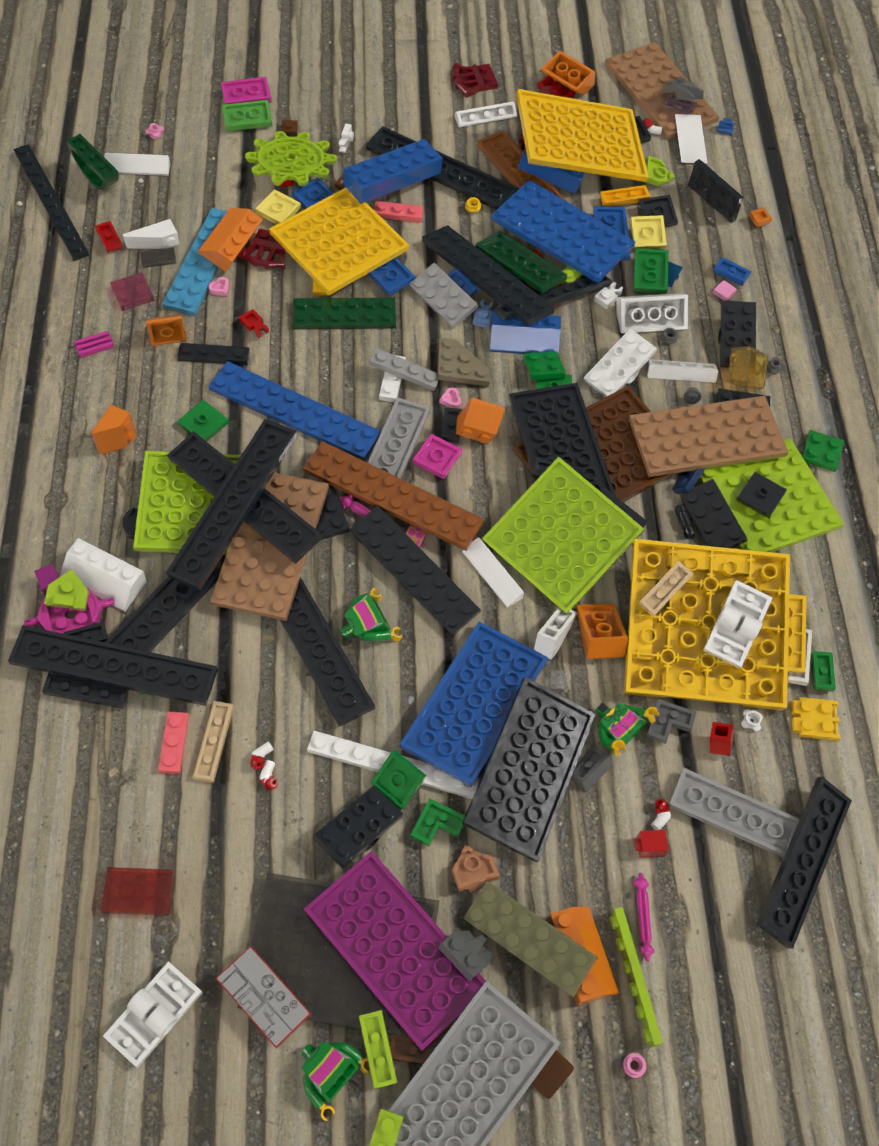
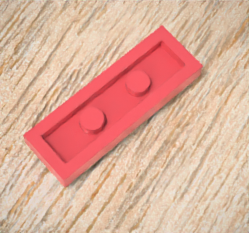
M375 201L374 211L381 218L422 222L423 206Z
M167 712L158 769L159 773L181 774L189 721L188 713Z

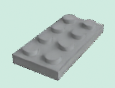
M435 263L409 284L410 288L452 329L478 308V304Z

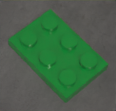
M635 248L633 292L667 294L669 250Z

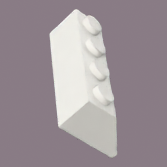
M687 294L616 297V312L621 333H626L630 328L635 332L664 331L666 328H673L675 330L688 329Z
M79 538L66 553L60 573L61 577L73 569L85 587L89 588L98 599L104 600L113 597L115 605L112 606L124 612L147 583L142 570Z

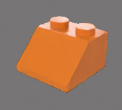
M182 314L146 320L152 346L187 341Z
M472 397L457 416L456 434L489 444L497 434L505 408Z
M113 405L109 406L91 431L100 454L128 447L130 442L135 440L137 434L130 412Z

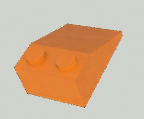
M615 604L576 605L582 647L586 658L625 657L628 636Z

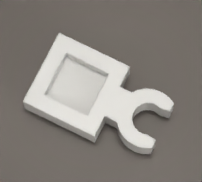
M345 124L341 134L342 138L339 141V152L345 153L350 141H353L354 132H352L351 124Z
M613 282L610 285V289L604 287L596 294L594 301L608 309L616 302V297L621 295L623 287L615 289L616 283Z

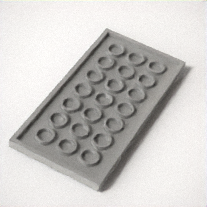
M486 981L389 1109L391 1112L404 1116L396 1146H486L561 1042L491 983Z

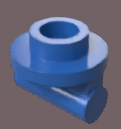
M723 118V120L719 121L717 132L732 135L735 125L732 119Z

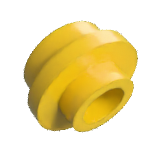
M472 197L465 203V208L468 212L476 213L480 211L481 203L479 199Z

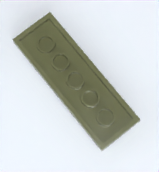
M488 881L463 918L572 997L576 995L598 959L596 955Z

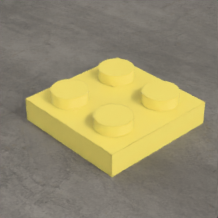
M274 189L255 208V213L277 225L294 216L301 208V203Z
M663 215L631 217L632 240L636 241L633 250L635 248H666L667 242Z

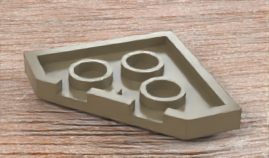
M439 338L437 380L489 387L490 369L457 340Z

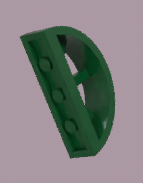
M81 134L67 140L75 162L92 185L99 190H104L118 182V170Z

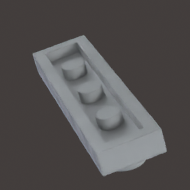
M375 347L369 365L429 390H435L438 382L436 372Z

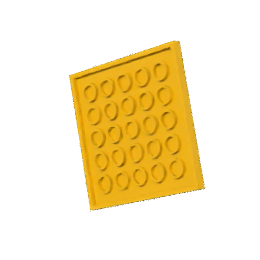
M347 188L269 228L271 236L328 295L333 294L409 250V244L366 202L360 204Z

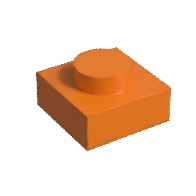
M764 207L751 211L749 214V218L756 227L771 223L772 217Z

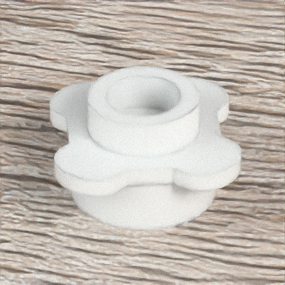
M745 710L741 726L759 731L761 729L760 723L763 719L762 714L754 710Z

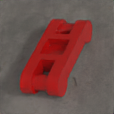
M548 75L544 77V80L537 83L539 90L544 89L547 85L552 86L551 95L572 99L577 96L575 91L567 89Z

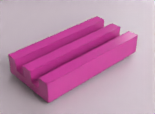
M108 331L74 341L80 358L114 348Z

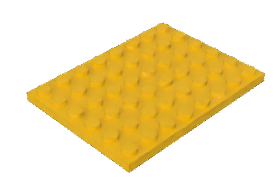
M521 89L517 90L516 98L529 164L642 182L648 180L649 176L633 109Z

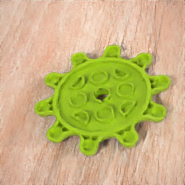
M282 131L275 132L274 140L256 139L254 145L259 151L247 152L245 154L248 162L258 164L252 167L254 176L270 175L273 184L276 186H280L286 180H294L299 186H306L309 181L308 177L326 178L328 177L329 169L324 166L333 165L337 160L336 155L324 153L330 146L328 141L312 142L309 140L310 134L307 132H301L297 137H288Z

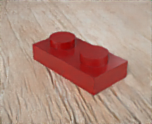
M111 221L95 225L96 232L107 253L123 248L122 242Z

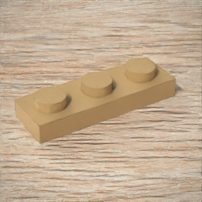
M678 561L638 604L654 617L692 577L693 573Z

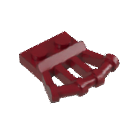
M459 63L453 64L452 80L455 82L456 89L463 92L466 98L481 91L498 89V82L490 64L478 66L474 64L472 67L461 66Z
M259 228L252 244L246 250L243 249L240 252L239 258L247 260L255 267L263 266L264 269L281 267V269H285L284 255L286 250L271 236L269 230ZM258 249L256 256H251V254ZM264 252H269L267 259L262 260ZM275 254H280V261H273Z

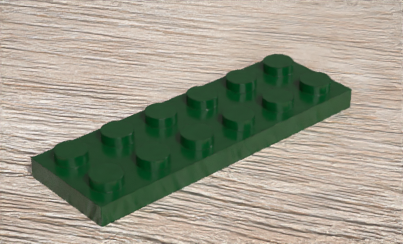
M501 231L475 244L479 250L501 267L541 294L567 280L566 273Z
M395 297L293 298V329L396 328Z

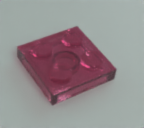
M143 272L110 282L122 311L155 301Z

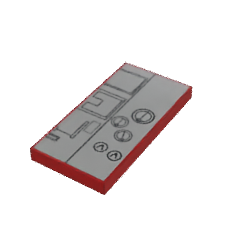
M251 946L216 977V980L276 1049L311 1016V1013Z

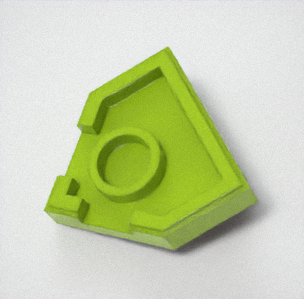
M651 156L646 157L645 164L649 176L646 183L658 187L675 178V175L666 169L665 163L662 160Z
M71 569L48 585L44 604L46 606L86 611L89 591L73 569Z

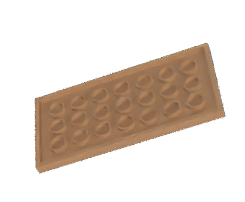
M656 42L605 59V65L654 125L662 127L661 133L667 140L678 136L675 114L701 115L702 127L718 122L719 116L704 98L694 99V101L675 99L676 93L662 91L663 85L669 83L670 80H676L679 77L687 79Z
M765 396L629 416V422L648 477L693 471L698 468L706 469L786 457L788 455V449Z
M274 473L265 489L316 529L329 484ZM243 522L230 543L210 600L211 605L287 621L308 553L299 562L294 564Z

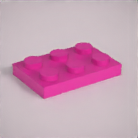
M266 77L221 82L225 104L268 100V103L272 102Z

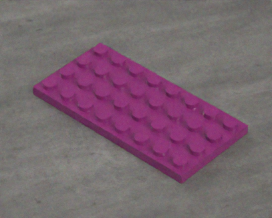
M372 851L304 908L305 913L421 1051L428 1047L462 1014L486 982L480 974L469 982L441 952L438 947L448 937Z

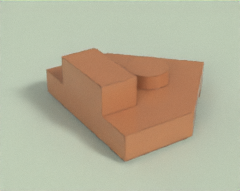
M466 845L452 868V875L459 892L468 889L470 893L482 889L487 881L492 882L500 879V874L493 857L474 851L473 848Z

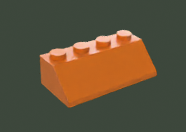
M230 208L198 250V253L224 272H227L263 219L250 209Z
M589 906L570 907L551 913L547 919L549 924L598 957L574 996L577 1007L619 994L618 986Z

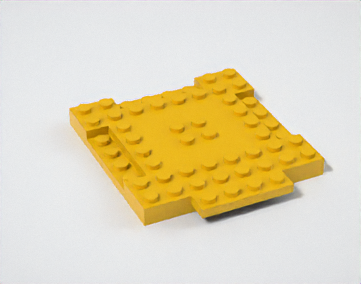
M634 539L631 557V594L623 694L743 705V707L780 711L786 709L788 672L805 673L807 596L789 594L790 554ZM680 561L693 575L653 617L638 603ZM736 580L773 597L762 620V627L757 637L753 640L740 669L703 651Z

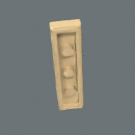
M213 701L193 773V780L214 783L234 709L233 704Z

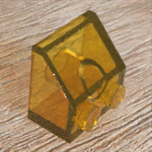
M750 346L732 348L727 382L740 387L764 389L769 355Z

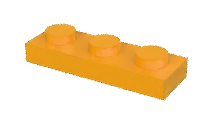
M646 185L600 192L603 207L638 203L641 199L651 197Z

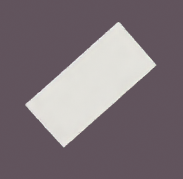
M675 114L681 163H695L698 159L707 163L701 115Z

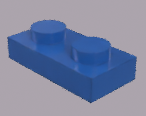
M724 257L720 259L713 271L741 286L744 285L751 274L750 270Z
M454 269L447 274L470 297L478 292V288L458 270Z

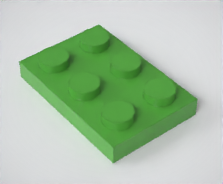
M268 100L222 105L226 131L273 126Z

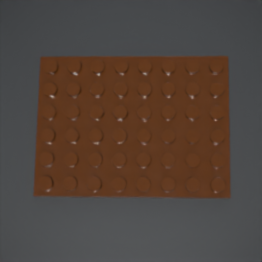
M629 386L586 407L617 498L625 502L675 474L648 477L629 422V416L651 411ZM521 441L515 444L512 450L531 473Z

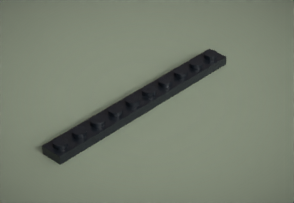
M29 144L13 149L72 260L76 261L89 256L88 250Z

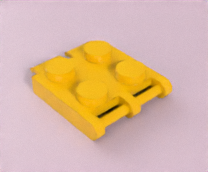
M804 697L793 700L791 702L792 716L797 717L792 719V732L799 733V737L831 741L841 740V735L838 734V724L840 723L837 717L838 701Z

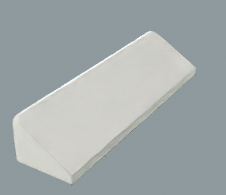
M514 101L457 111L454 114L459 128L518 117Z
M105 153L104 155L118 170V174L169 176L170 160L168 155Z
M653 359L647 361L648 378L715 383L717 380L718 369L715 364Z
M479 537L471 543L467 551H462L507 608L523 599V590Z

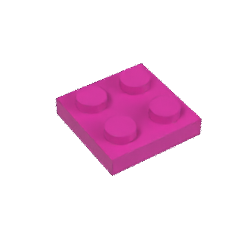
M431 434L414 457L413 464L445 479L461 456L463 449Z

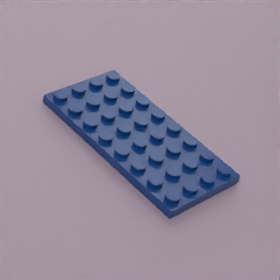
M530 180L491 215L492 221L597 283L635 246L636 242Z
M478 622L401 741L399 748L472 788L489 760L522 679L526 676L536 681L548 657Z

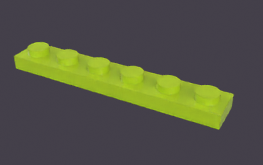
M623 907L615 908L609 917L610 925L613 930H616L618 937L616 938V945L618 951H622L624 957L622 966L625 974L629 975L631 981L629 983V990L632 997L635 996L637 1006H635L637 1017L639 1020L642 1019L644 1026L642 1035L645 1043H649L650 1048L658 1047L663 1044L624 909Z

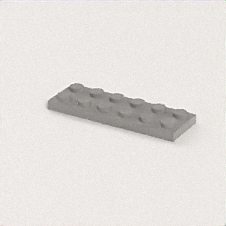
M397 397L368 463L402 479L431 408Z
M686 768L682 769L669 802V807L782 858L785 856L800 820Z

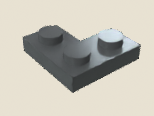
M657 699L655 707L660 715H653L656 721L654 723L650 722L647 738L666 744L671 726L691 732L696 711Z

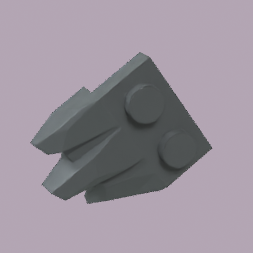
M682 77L670 80L669 83L664 84L662 87L663 92L676 93L675 99L694 101V99H703L704 96L703 90L698 88L693 82L687 81Z
M455 931L438 947L469 982L489 965L494 955L483 947L488 936L482 934L474 938L470 931Z

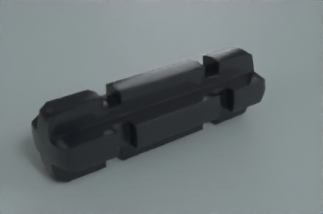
M684 504L677 505L675 512L679 516L677 518L682 530H684L683 534L686 539L693 538L695 531L691 527L692 523L686 512V507Z

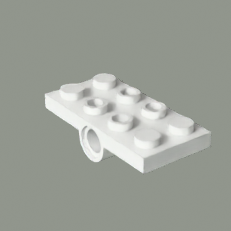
M630 328L584 377V381L604 397H607L622 389L627 383H632L643 365L657 352V348Z
M736 580L703 651L740 669L753 640L757 637L762 627V620L773 597Z
M168 961L146 988H142L131 998L127 1005L128 1008L103 1037L135 1067L139 1068L203 992Z

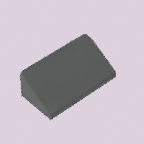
M594 747L575 767L571 779L583 790L589 791L612 767L613 763L610 755Z

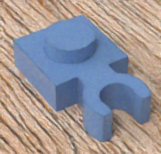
M483 299L480 301V308H477L475 311L473 325L490 327L493 312L491 311L493 307L492 301L487 306L484 305Z

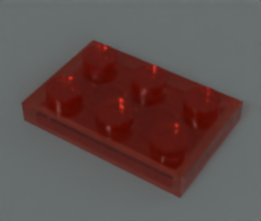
M108 867L101 912L107 914L169 916L174 870Z

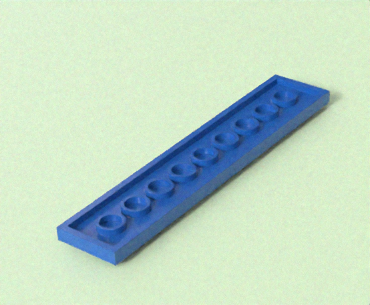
M319 178L308 182L306 186H300L292 191V196L301 203L304 209L334 194ZM397 257L368 273L388 296L408 286L416 279Z
M228 361L209 385V390L316 440L334 446L365 461L381 434V431Z

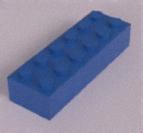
M425 139L344 168L343 184L358 202L362 204L440 174L443 158Z

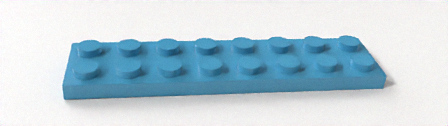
M211 208L162 303L164 309L196 316L209 290L208 286L213 282L219 267L199 254L198 250L227 211Z

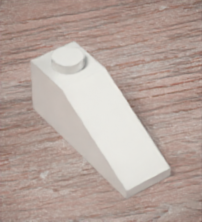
M171 219L123 234L126 248L167 249L180 244L178 233Z
M558 607L537 633L534 650L552 659L560 649L577 616V612L570 610L566 615Z

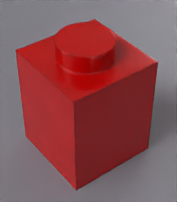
M713 722L710 733V753L730 756L733 744V724Z
M649 830L638 833L634 839L635 851H638L639 858L664 857L669 850L665 830Z

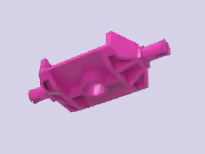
M87 588L89 596L86 611L46 606L44 604L45 599H42L38 616L24 620L25 626L39 625L44 630L64 634L65 631L99 623L103 607L115 605L114 599L111 597L98 600L90 589ZM70 612L76 613V616L74 618H66V616Z

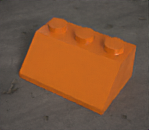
M559 51L541 68L543 73L576 93L586 94L595 83V71L562 51Z

